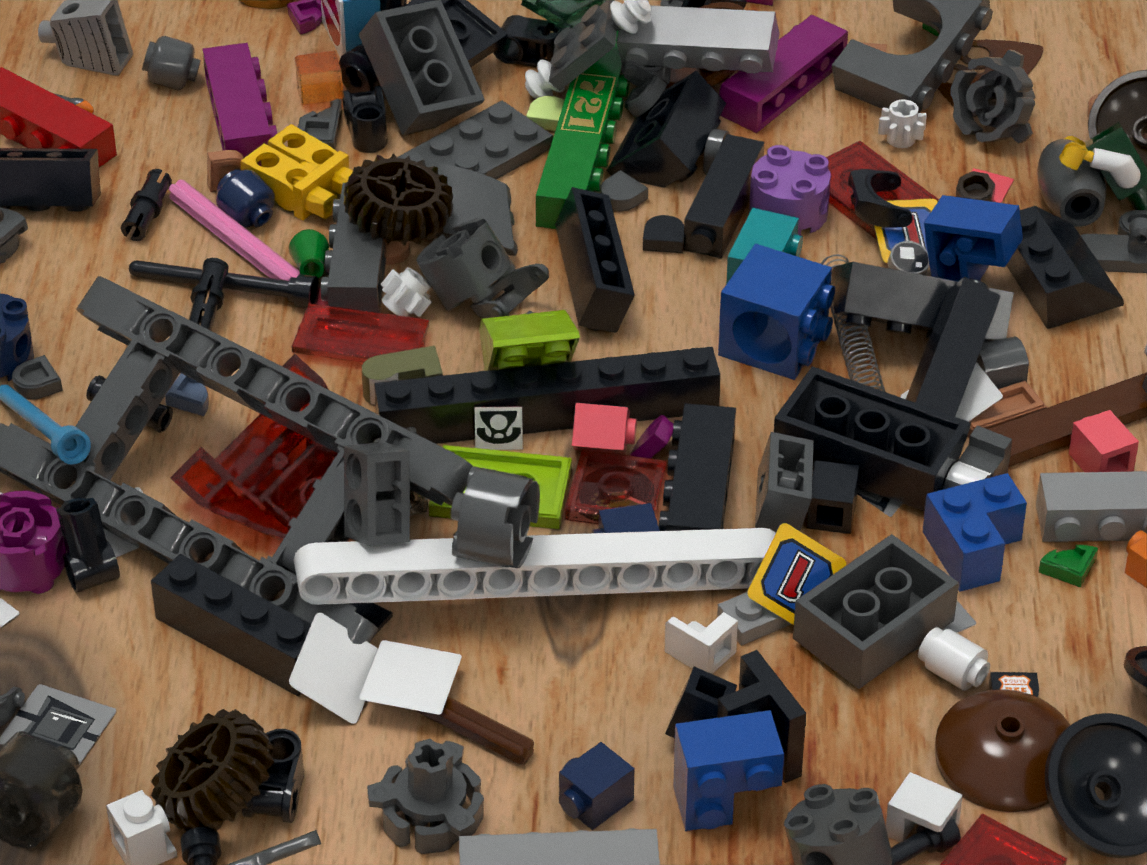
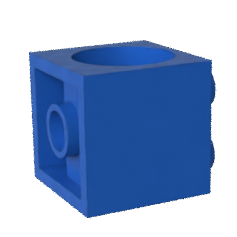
M755 243L721 291L718 355L795 380L804 365H811L815 357L817 345L821 340L826 341L832 329L833 318L828 316L829 308L835 296V286L831 285L832 267Z

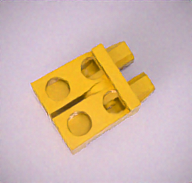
M292 124L269 139L268 145L264 143L240 161L241 170H253L274 191L276 203L285 210L294 211V216L302 221L312 214L318 215L323 219L333 214V201L337 199L336 195L341 194L342 184L348 182V177L353 172V170L349 169L348 154L342 151L337 152L329 145ZM286 141L288 142V147L284 145ZM260 160H261L262 166H259V165L257 164Z

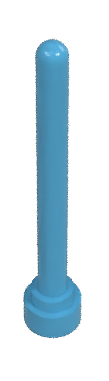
M9 385L0 386V400L50 439L52 452L60 460L67 464H78L86 459L91 449V442L83 431L72 425L60 426Z

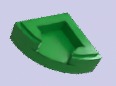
M1075 545V549L1063 550L1057 553V550L1050 551L1041 559L1039 573L1081 587L1097 559L1098 548L1089 545Z

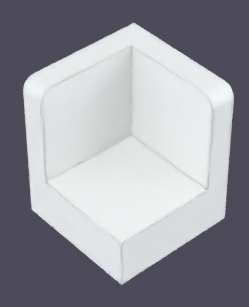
M723 612L711 624L704 627L696 621H692L687 625L679 619L671 617L665 623V652L692 669L695 666L713 674L736 653L738 620Z
M910 772L888 803L886 819L888 837L902 842L916 823L935 832H941L951 816L958 826L960 823L962 794Z

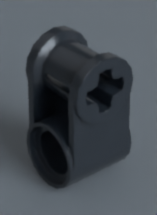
M512 15L507 17L501 26L508 33L506 44L494 51L493 54L497 59L507 64L537 67V63L540 60L551 62L555 48L554 40L565 27L556 20H541Z
M375 86L373 91L357 93L342 90L345 122L349 126L355 149L365 153H373L385 148L387 145L386 111L381 86Z
M274 729L266 733L269 737V742L274 746L271 754L274 763L266 770L270 777L267 781L260 784L258 789L261 794L251 798L248 802V809L242 808L243 817L252 818L255 813L280 816L283 822L292 823L296 816L299 793L304 779L302 745L299 736L293 731Z

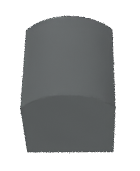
M1014 336L983 343L976 362L998 389L1022 381L1027 382L1029 360L1025 347L1018 337Z

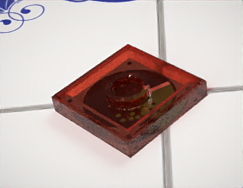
M582 449L565 507V520L599 525V510L647 503L652 504L656 516L667 474V461Z

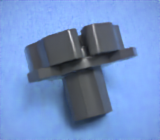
M1008 50L1003 58L984 57L972 59L968 63L969 70H961L955 74L950 91L954 103L953 118L963 134H976V139L979 142H994L1012 137L1017 143H1023L1033 134L1028 121L1035 106V94L1032 89L1033 82L1022 68L1024 64L1023 54L1014 50ZM987 67L994 70L984 74L978 81L971 84L977 75V72L974 70H982ZM972 113H976L982 125L995 127L996 129L993 132H983V128L974 121Z
M432 739L415 743L413 752L406 758L403 770L398 765L391 766L387 769L381 782L367 786L369 807L382 809L384 832L396 845L403 847L410 843V824L415 826V849L421 854L444 852L459 841V836H472L476 832L484 817V797L481 794L480 777L468 765L462 763L464 746L450 741H445L443 744L434 742ZM466 794L471 802L467 809L462 807L466 801ZM402 811L407 821L399 817L396 812Z

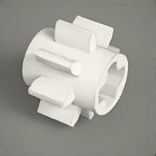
M896 100L890 104L889 108H882L878 134L887 135V142L894 147H910L915 143L916 139L923 140L927 114L918 113V106L912 101Z
M409 267L400 274L392 269L381 283L384 287L382 291L386 293L381 299L383 304L403 319H406L412 313L420 317L432 303L429 299L430 295L427 294L431 285L423 276Z

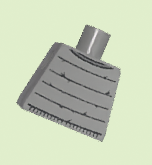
M66 0L60 5L50 21L43 20L39 24L38 36L42 43H56L61 61L66 66L110 75H119L133 56V50L117 0Z

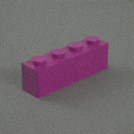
M811 14L778 40L773 72L747 73L739 70L721 84L719 96L727 104L720 116L755 133L759 132L833 73L832 64L847 46L848 31Z
M248 42L202 48L205 80L222 151L235 150L240 152L245 158L264 143L268 145V140L277 134L276 125H273L270 102H267L264 79H261L258 57H251ZM261 160L257 163L259 166H262Z

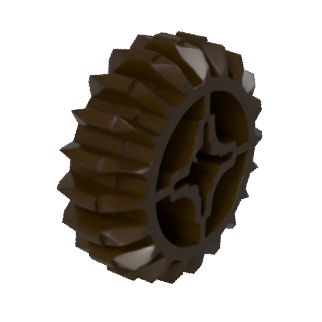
M395 154L385 159L377 155L375 161L364 160L362 166L354 167L352 174L348 177V182L345 184L344 206L345 212L349 215V221L354 225H358L360 233L370 232L372 240L383 238L386 239L387 244L391 241H399L404 247L408 241H413L420 245L424 238L434 240L436 233L443 232L449 217L452 216L453 193L452 187L448 185L447 176L439 175L438 167H426L425 160L415 162L410 159V156L402 159L397 158Z
M222 709L215 716L209 713L206 714L199 724L192 722L189 730L184 735H178V741L173 747L166 748V758L156 765L159 773L151 781L155 787L151 796L156 801V805L159 804L162 807L168 821L184 831L195 829L196 827H209L217 831L225 820L233 822L237 812L242 808L248 809V802L251 798L261 794L258 788L261 783L269 779L270 776L266 770L274 763V759L271 756L274 746L269 742V737L263 732L264 728L254 719L251 720L246 714L240 713L237 709L231 712Z

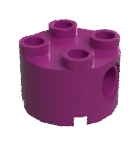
M10 491L1 494L0 589L9 592L31 591L36 594L48 592L54 586V579L60 576L65 567L63 554L67 553L56 508L52 506L51 499L44 494L32 491Z

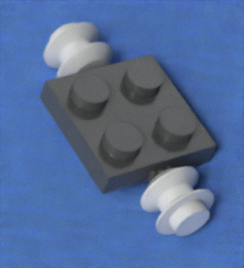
M607 0L601 6L594 5L589 8L583 15L580 23L572 29L567 27L558 34L554 40L555 48L551 62L540 60L537 63L538 72L531 69L526 71L525 87L528 93L534 99L542 96H553L552 90L556 92L564 91L565 86L615 47L617 31L622 29L635 34L638 31V21L644 24L651 21V6L648 0H624L623 4L618 1Z

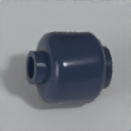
M233 170L226 174L218 183L217 206L244 228L252 225L260 227L270 220L273 215L272 208L275 204V193L253 170Z

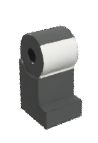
M977 425L970 435L969 445L958 462H955L949 470L943 489L1006 474L1009 469L1012 439Z

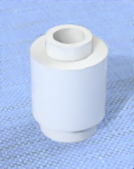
M938 627L933 628L926 635L919 648L918 658L925 662L926 669L963 691L968 690L972 686L978 687L981 685L989 673L988 651L951 629L943 631Z

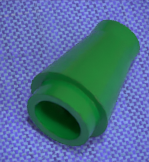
M305 229L298 232L291 239L289 253L299 268L300 274L317 276L319 279L324 273L326 250H329V243L326 237L318 231Z

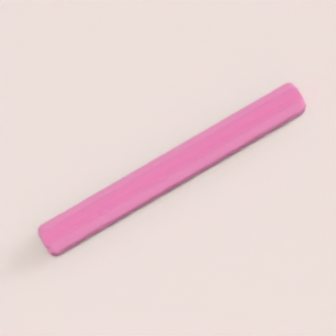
M178 180L176 184L169 186V197L172 201L269 278L289 281L291 277H298L300 274L298 269L185 180Z

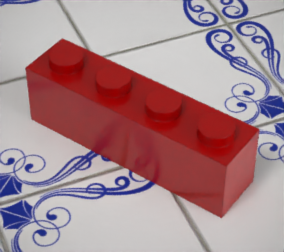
M3 67L0 68V134L26 148L98 149L99 168L117 155L112 123Z

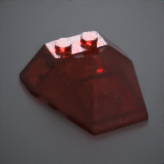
M296 354L282 366L329 390L323 378ZM309 403L305 404L300 411L304 410ZM259 414L215 459L200 447L170 479L201 508L283 541L291 528L288 525L293 517L297 519L315 490L312 487L317 479L321 481L338 453Z

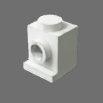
M143 790L106 805L112 843L126 865H158L177 857V851L166 834L170 831V825L164 810L159 804L153 806L152 799L145 795Z

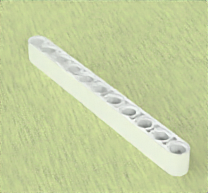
M767 528L531 535L527 537L533 538L532 545L525 562L520 568H507L455 557L452 555L453 538L411 539L410 542L366 546L357 541L311 543L301 547L295 553L293 560L301 598L310 604L317 605L748 589L776 533Z

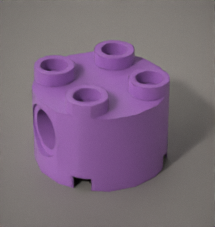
M783 145L770 147L767 150V155L761 157L753 165L749 213L752 208L799 218L798 235H801V230L810 227V233L819 230L827 220L831 173L828 169V159L820 154L811 155L802 151L790 150Z

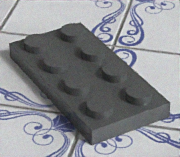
M502 100L397 158L405 159L410 156V159L415 162L425 160V162L448 164L498 179L550 150L553 135Z

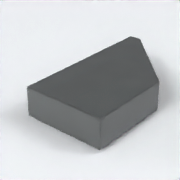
M342 99L331 101V107L319 113L312 111L300 117L298 128L335 150L342 115Z

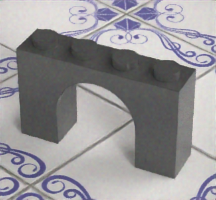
M893 0L894 12L931 26L939 33L938 38L926 49L909 55L889 54L851 39L832 64L835 90L881 109L883 107L889 108L890 104L896 100H909L918 106V113L922 109L926 110L932 103L934 93L941 83H946L950 79L954 66L961 56L965 57L969 53L980 30H985L990 24L993 14L992 9H990V0Z

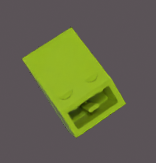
M566 310L483 318L479 327L484 371L571 362L580 339L579 331Z

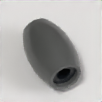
M1068 139L1056 140L1043 149L1039 158L1037 179L1044 202L1054 215L1072 223L1076 227L1089 225L1101 216L1106 200L1104 176L1100 169L1090 167V162L1084 159L1078 170H1073L1063 165L1059 156L1065 145L1074 141Z

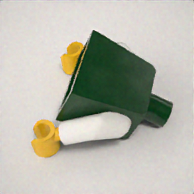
M1117 122L1086 142L1074 136L1064 138L1074 142L1066 144L1059 156L1063 165L1073 170H1078L1083 159L1090 162V167L1100 169L1119 201L1127 197L1134 210H1147V167L1120 122Z

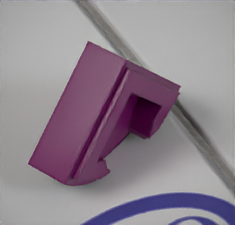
M301 0L287 4L288 15L300 35L312 31L321 24V0Z

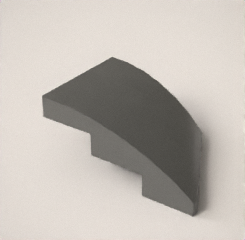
M425 162L426 167H438V174L447 176L448 185L452 187L453 193L452 216L449 217L444 231L436 233L435 238L443 234L447 239L455 234L452 228L475 218H484L507 254L516 255L518 247L513 240L512 225H514V216L510 211L512 201L508 185L492 177L462 167Z

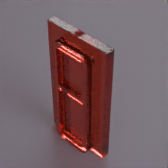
M309 303L291 346L292 353L364 363L367 359L376 355L425 347L429 320Z

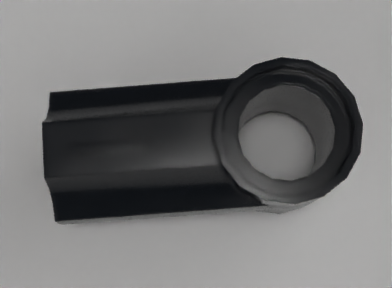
M80 497L65 501L56 511L67 553L63 554L64 566L74 591L77 593L118 579L120 577L119 566L112 546L106 540L97 502L94 498Z

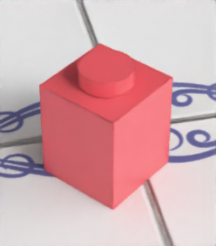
M576 403L572 447L574 450L626 454L627 444H635L637 419L629 418L630 411L628 407Z
M1108 410L1073 422L1069 455L1084 472H1132L1135 467L1139 441L1114 413Z

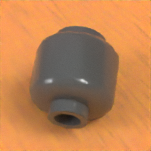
M161 36L157 39L156 43L150 41L142 70L147 71V77L150 82L174 90H181L185 87L187 80L195 82L201 60L194 58L195 48L191 43L168 36Z

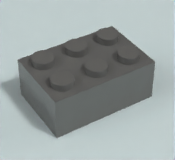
M891 534L796 600L793 639L860 689L920 646L926 635L933 628L943 629L954 621L959 582Z

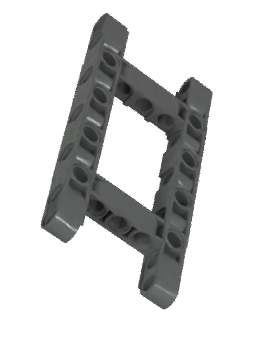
M98 276L76 309L85 318L98 325V331L127 345V348L75 426L89 437L91 442L90 452L82 462L67 464L52 452L50 443L12 423L9 426L0 423V472L30 489L44 494L60 505H63L65 501L78 497L94 498L98 504L102 525L105 530L169 564L179 554H182L311 624L317 613H323L347 628L348 637L353 644H362L365 641L370 643L378 628L369 620L356 613L357 608L353 605L310 604L301 598L293 560L295 553L307 544L348 542L350 539L345 536L344 446L369 444L381 438L378 443L387 442L409 450L410 490L441 506L444 502L452 505L456 493L464 492L467 487L470 469L474 466L455 453L173 311L106 278ZM179 373L338 453L321 481L317 479L312 487L315 490L297 519L293 517L288 525L291 528L273 557L268 556L267 559L261 557L258 560L245 553L234 541L193 519L187 522L179 518L163 503L125 483H122L120 486L110 481ZM309 403L304 410L300 411L305 404ZM142 516H144L143 519H142L138 524H136L137 521H138ZM214 552L212 557L208 561L204 562L208 554ZM285 589L283 595L279 599L273 601L275 595L279 591Z

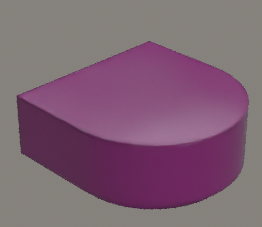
M664 415L656 418L640 436L630 456L640 464H645L668 444L673 434V423Z

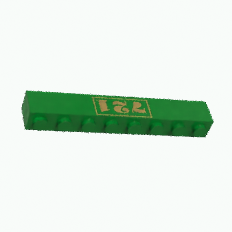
M615 43L613 49L570 82L536 192V227L556 229L555 223L572 187L601 192V184L603 182V169L601 167H608L610 158L609 144H614L616 139L617 121L615 120L620 121L622 118L624 102L622 97H628L630 82L621 72L622 62L617 43Z

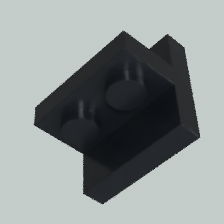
M441 0L470 67L506 44L508 33L469 1Z
M755 650L740 657L739 690L718 698L717 718L771 710L784 752L782 780L784 783L802 777L806 712L758 650Z

